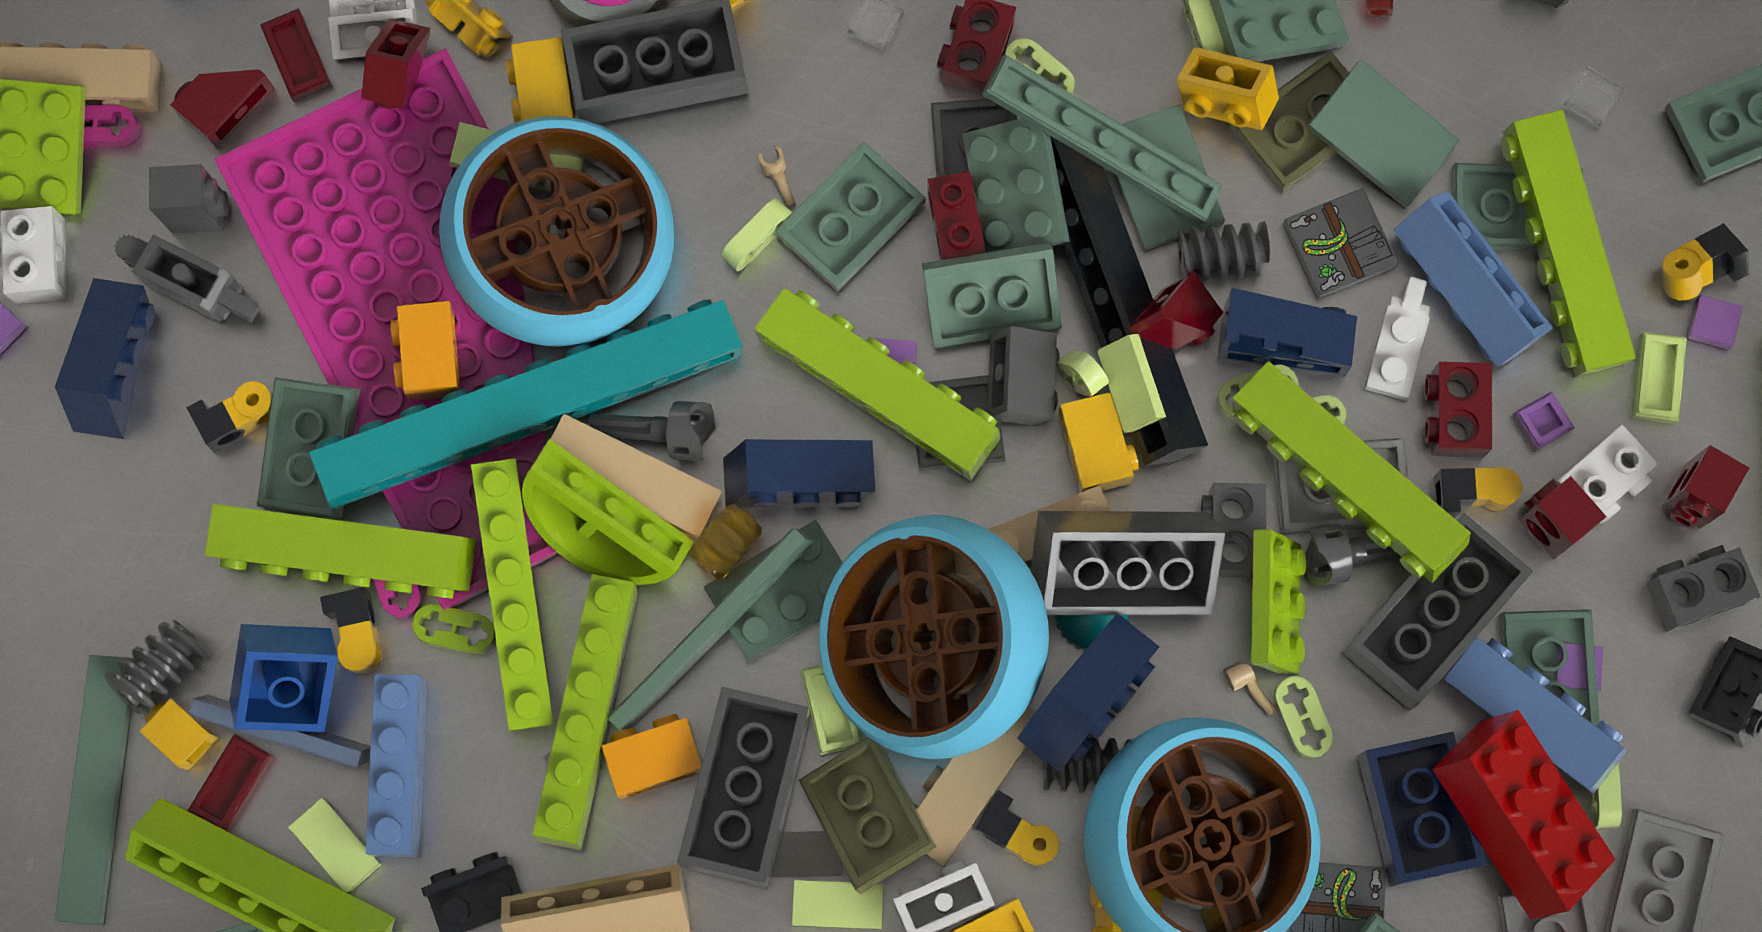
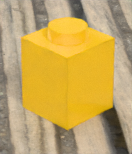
M170 698L166 703L162 701L149 711L145 717L147 724L139 732L177 767L189 771L214 745L219 737L201 720L192 717V714H189L190 710L182 703Z

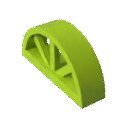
M551 439L547 441L524 479L522 487L523 504L536 531L558 554L591 574L635 582L636 585L658 583L677 573L694 542Z

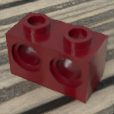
M965 0L963 7L955 6L949 30H953L955 33L951 45L943 44L937 62V68L942 69L943 85L983 96L981 94L999 59L1005 55L1015 24V6L994 0ZM982 19L988 21L992 27L987 31L980 32L974 30L971 27V23ZM964 58H973L980 65L974 70H964L958 65V62Z
M970 171L927 179V195L940 260L986 253Z
M1439 361L1432 370V374L1426 375L1424 386L1425 400L1432 401V416L1426 417L1424 427L1425 442L1431 443V456L1484 458L1492 450V363ZM1449 380L1462 382L1467 389V396L1456 397L1451 394L1447 382ZM1450 422L1462 424L1467 431V439L1457 440L1453 438L1448 432L1447 424Z
M1709 445L1686 463L1662 507L1672 512L1670 516L1677 523L1688 528H1695L1696 526L1701 529L1725 513L1750 467Z
M1570 476L1560 485L1553 478L1524 503L1529 511L1519 521L1546 552L1555 559L1607 516Z

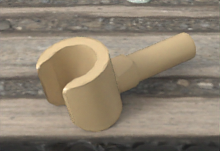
M774 146L778 157L777 162L772 164L766 163L761 152H759L758 158L762 172L767 177L773 178L785 206L789 208L794 206L796 202L784 174L786 163L783 151L780 147Z
M1235 663L1223 670L1224 676L1233 691L1246 686L1249 694L1252 695L1268 716L1276 711L1274 705L1259 688L1253 669L1248 664Z

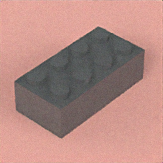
M710 0L561 30L575 107L581 120L597 124L748 93L730 0Z
M1038 511L1031 573L1041 591L1047 615H1116L1117 613L1119 615H1212L1225 532L1208 512Z
M1465 513L1457 521L1471 532L1469 545L1433 583L1423 575L1417 578L1410 573L1342 651V653L1409 710L1422 702L1533 572L1531 568Z
M721 687L677 860L681 868L768 888L811 716L809 707Z

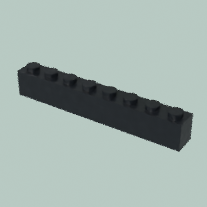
M1050 136L1070 242L1062 244L1100 347L1103 348L1127 335H1132L1129 327L1150 304L1153 297L1104 167ZM1140 338L1166 417L1132 433L1145 466L1177 462L1208 446L1172 348Z

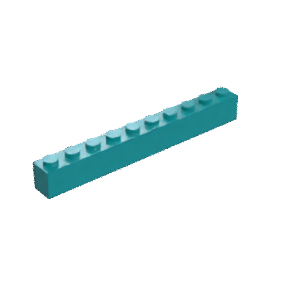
M711 299L699 301L687 308L688 313L672 318L671 314L658 316L647 323V328L632 333L630 329L620 330L606 338L607 342L592 348L590 344L579 345L567 351L566 357L552 363H550L549 359L533 362L525 367V373L509 378L508 374L498 375L483 383L484 388L468 393L466 389L457 390L442 398L443 403L427 409L425 405L413 406L404 410L400 414V419L384 424L383 420L373 421L358 429L359 434L342 439L341 436H332L316 444L317 449L310 451L309 454L331 510L555 427L560 422L563 414L577 419L740 358L743 346L724 300L712 303Z

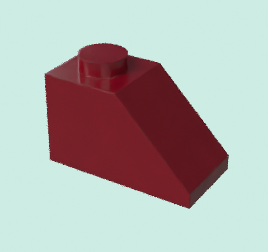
M389 18L366 51L361 99L373 101L376 105L383 108H404L415 90L431 28Z
M259 69L198 74L193 81L184 83L178 89L174 97L175 100L170 106L186 124L218 150L275 88L267 76Z
M1193 271L1164 287L1133 322L1129 330L1132 334H1139L1140 338L1176 350L1189 342L1197 346L1210 338L1216 331L1213 325L1224 312Z

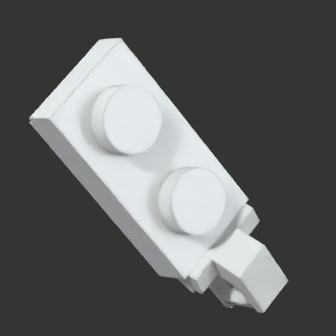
M1409 277V281L1405 284L1402 299L1392 296L1390 305L1385 309L1364 390L1407 401L1409 398L1430 319L1428 316L1430 306L1421 304L1427 281Z

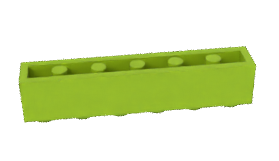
M1561 109L1514 121L1503 131L1504 136L1501 138V148L1506 161L1512 162L1516 176L1513 179L1514 193L1518 202H1523L1528 217L1525 220L1526 235L1531 244L1536 243L1537 245L1536 248L1540 259L1537 261V272L1541 283L1547 285L1552 300L1549 303L1550 317L1556 327H1560L1564 341L1561 344L1563 361L1567 368H1572L1574 378L1625 365L1636 359V355L1564 110Z
M783 288L754 328L758 339L971 481L1000 440L999 429L995 427L997 424L996 419L978 407L972 412L960 404L961 397L946 385L939 384L936 388L925 381L923 378L926 374L913 363L904 360L902 364L887 356L890 350L885 345L872 337H868L866 341L853 333L854 326L840 315L833 313L831 318L817 309L819 303L805 292L798 290L796 294H793L786 288Z
M1269 361L1232 398L1233 412L1235 413L1233 418L1243 430L1251 435L1256 431L1268 442L1266 447L1278 460L1283 463L1290 460L1301 470L1299 472L1300 477L1307 485L1316 491L1322 488L1334 498L1332 503L1343 516L1350 520L1356 517L1368 527L1366 530L1367 535L1381 548L1386 549L1390 546L1402 557L1400 559L1401 564L1413 576L1420 578L1423 575L1433 583L1469 545L1471 534L1469 530Z
M516 458L471 464L508 730L513 731L553 725Z
M212 504L204 556L220 558L219 567L246 570L247 562L261 564L260 573L287 576L288 568L303 569L301 578L328 582L329 573L344 575L343 584L370 587V580L377 579L386 581L384 590L411 593L412 584L428 586L426 594L428 596L453 599L454 590L465 592L470 590L477 539Z
M591 574L532 836L539 843L582 850L603 756L601 745H604L606 742L610 724L608 719L613 711L639 594L635 582Z
M159 798L130 831L125 855L126 861L264 932L392 931L395 917L162 798Z

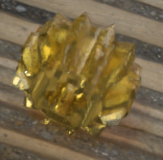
M736 504L728 505L712 520L710 525L691 547L690 556L707 574L710 573L717 579L723 578L761 536L762 527L747 510L741 509Z

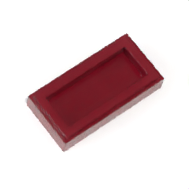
M299 8L260 24L293 102L333 86Z
M233 734L187 811L230 832L275 756L244 738Z

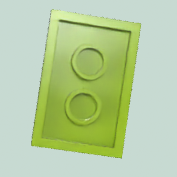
M0 78V208L27 209L52 206L59 213L77 215L81 213L86 86Z
M1271 529L1254 530L1251 664L1281 675H1300V663L1305 658V644L1300 636V619L1304 618L1306 612L1305 597L1301 593V575H1304L1306 572V555L1304 550L1301 549L1300 543Z

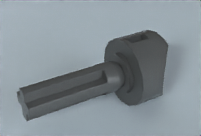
M675 401L670 408L668 417L590 414L588 419L590 427L613 438L667 442L668 453L673 460L703 461L702 444L715 428L712 405L705 402Z
M1339 524L1310 527L1308 531L1311 535V540L1305 553L1306 572L1304 577L1310 586L1345 583L1349 581L1352 574V566L1355 564L1401 556L1390 546L1386 549L1381 548L1370 537L1349 539L1346 531Z

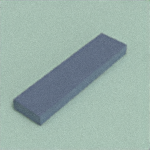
M208 694L194 698L189 711L192 717L353 768L369 761L371 746L328 732L234 729L229 701Z

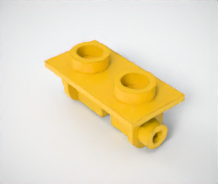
M473 0L426 1L429 13L450 31H455L461 21L465 23L457 37L478 56L484 55L490 58L498 49V45L495 43L497 38L511 39L513 36L502 26L505 21L501 16L487 7L482 9Z

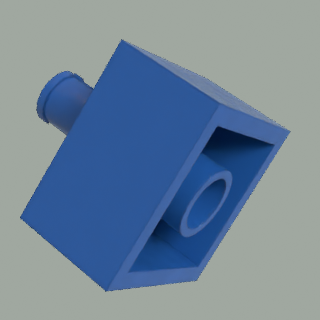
M240 625L229 698L234 729L325 732L338 657L331 628Z

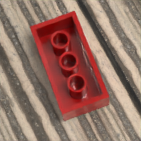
M1519 710L1480 721L1432 769L1530 919L1570 911L1616 860Z

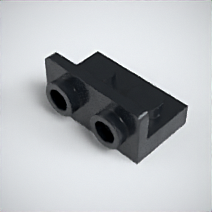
M1729 636L1690 708L1689 714L1691 718L1733 736L1735 743L1743 747L1746 746L1751 736L1756 738L1762 730V649Z
M492 852L472 860L474 866L472 869L457 874L456 869L451 868L430 877L432 884L422 887L421 890L423 896L429 900L439 932H470L501 920V897L524 893L512 858L508 856L499 858L498 852Z

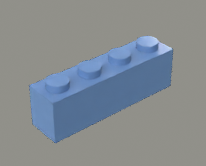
M1448 191L1429 198L1393 229L1400 238L1404 251L1417 260L1426 272L1429 284L1435 290L1442 293L1452 306L1455 318L1461 324L1468 327L1477 339L1481 352L1488 359L1492 360L1497 367L1519 356L1553 329Z
M1477 637L1445 676L1444 680L1492 717L1519 710L1554 765L1594 794L1627 752L1619 744L1623 736L1602 720L1595 726L1585 719L1582 714L1586 711V708L1564 692L1559 699L1548 691L1545 687L1550 681L1531 666L1527 665L1522 671L1512 664L1509 659L1513 656V653L1498 641L1491 638L1486 644Z
M374 674L365 854L376 858H420L428 681L420 675Z

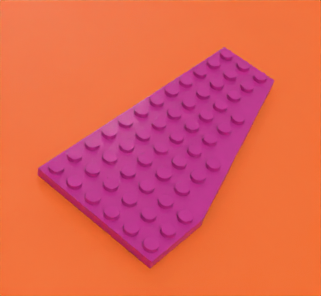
M446 48L423 59L415 90L404 108H383L376 105L373 101L361 99V88L214 159L328 385L360 389L354 435L359 434L358 429L367 423L383 420L384 424L400 419V414L413 406L425 405L427 409L443 403L442 398L408 401L403 388H396L394 363L401 362L400 346H393L391 320H398L397 306L450 301L455 315L460 390L466 389L470 393L484 388L483 383L495 376L508 374L509 378L525 373V367L534 362L531 343L515 339L500 332L485 322L470 308L457 291L443 259L439 234L440 213L447 187L458 169L449 166L459 123L462 122L488 129ZM492 177L478 194L471 216V239L492 231L496 208L508 190L506 180ZM516 239L507 242L506 247L508 250L518 255ZM512 275L494 282L507 294L525 303L523 284ZM545 431L383 490L402 529L477 539L469 592L454 590L453 599L437 597L443 610L450 607L453 608L488 590L471 464L516 458L531 568L558 554L532 525L522 498L524 479L546 444Z

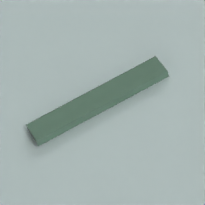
M1006 54L999 59L981 94L1199 225L1206 222L1223 187L1219 182Z
M792 528L609 715L610 718L608 720L620 731L633 728L810 547L813 541L803 531Z
M89 655L55 921L104 924L131 708L108 685L105 675L112 671L123 676L118 663L122 659H126L136 664L134 658Z

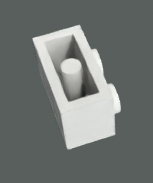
M52 206L1 211L0 251H2V267H0V291L17 305L68 300L65 218Z
M1621 425L1558 480L1557 483L1560 485L1571 476L1607 516L1600 522L1602 526L1621 509L1616 502L1627 491L1635 497L1653 481L1648 473L1659 463Z
M961 860L939 870L942 878L925 884L923 878H920L898 888L901 896L893 899V902L906 932H938L993 908L995 904L977 863L966 866L965 861Z

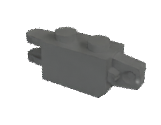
M129 234L128 236L123 235L122 238L119 237V240L116 241L117 244L114 245L116 248L114 251L117 253V256L130 268H133L132 272L146 286L218 322L221 319L226 321L229 314L232 313L252 323L260 310L256 302L241 295L244 286L238 283L230 273L154 234L148 243Z

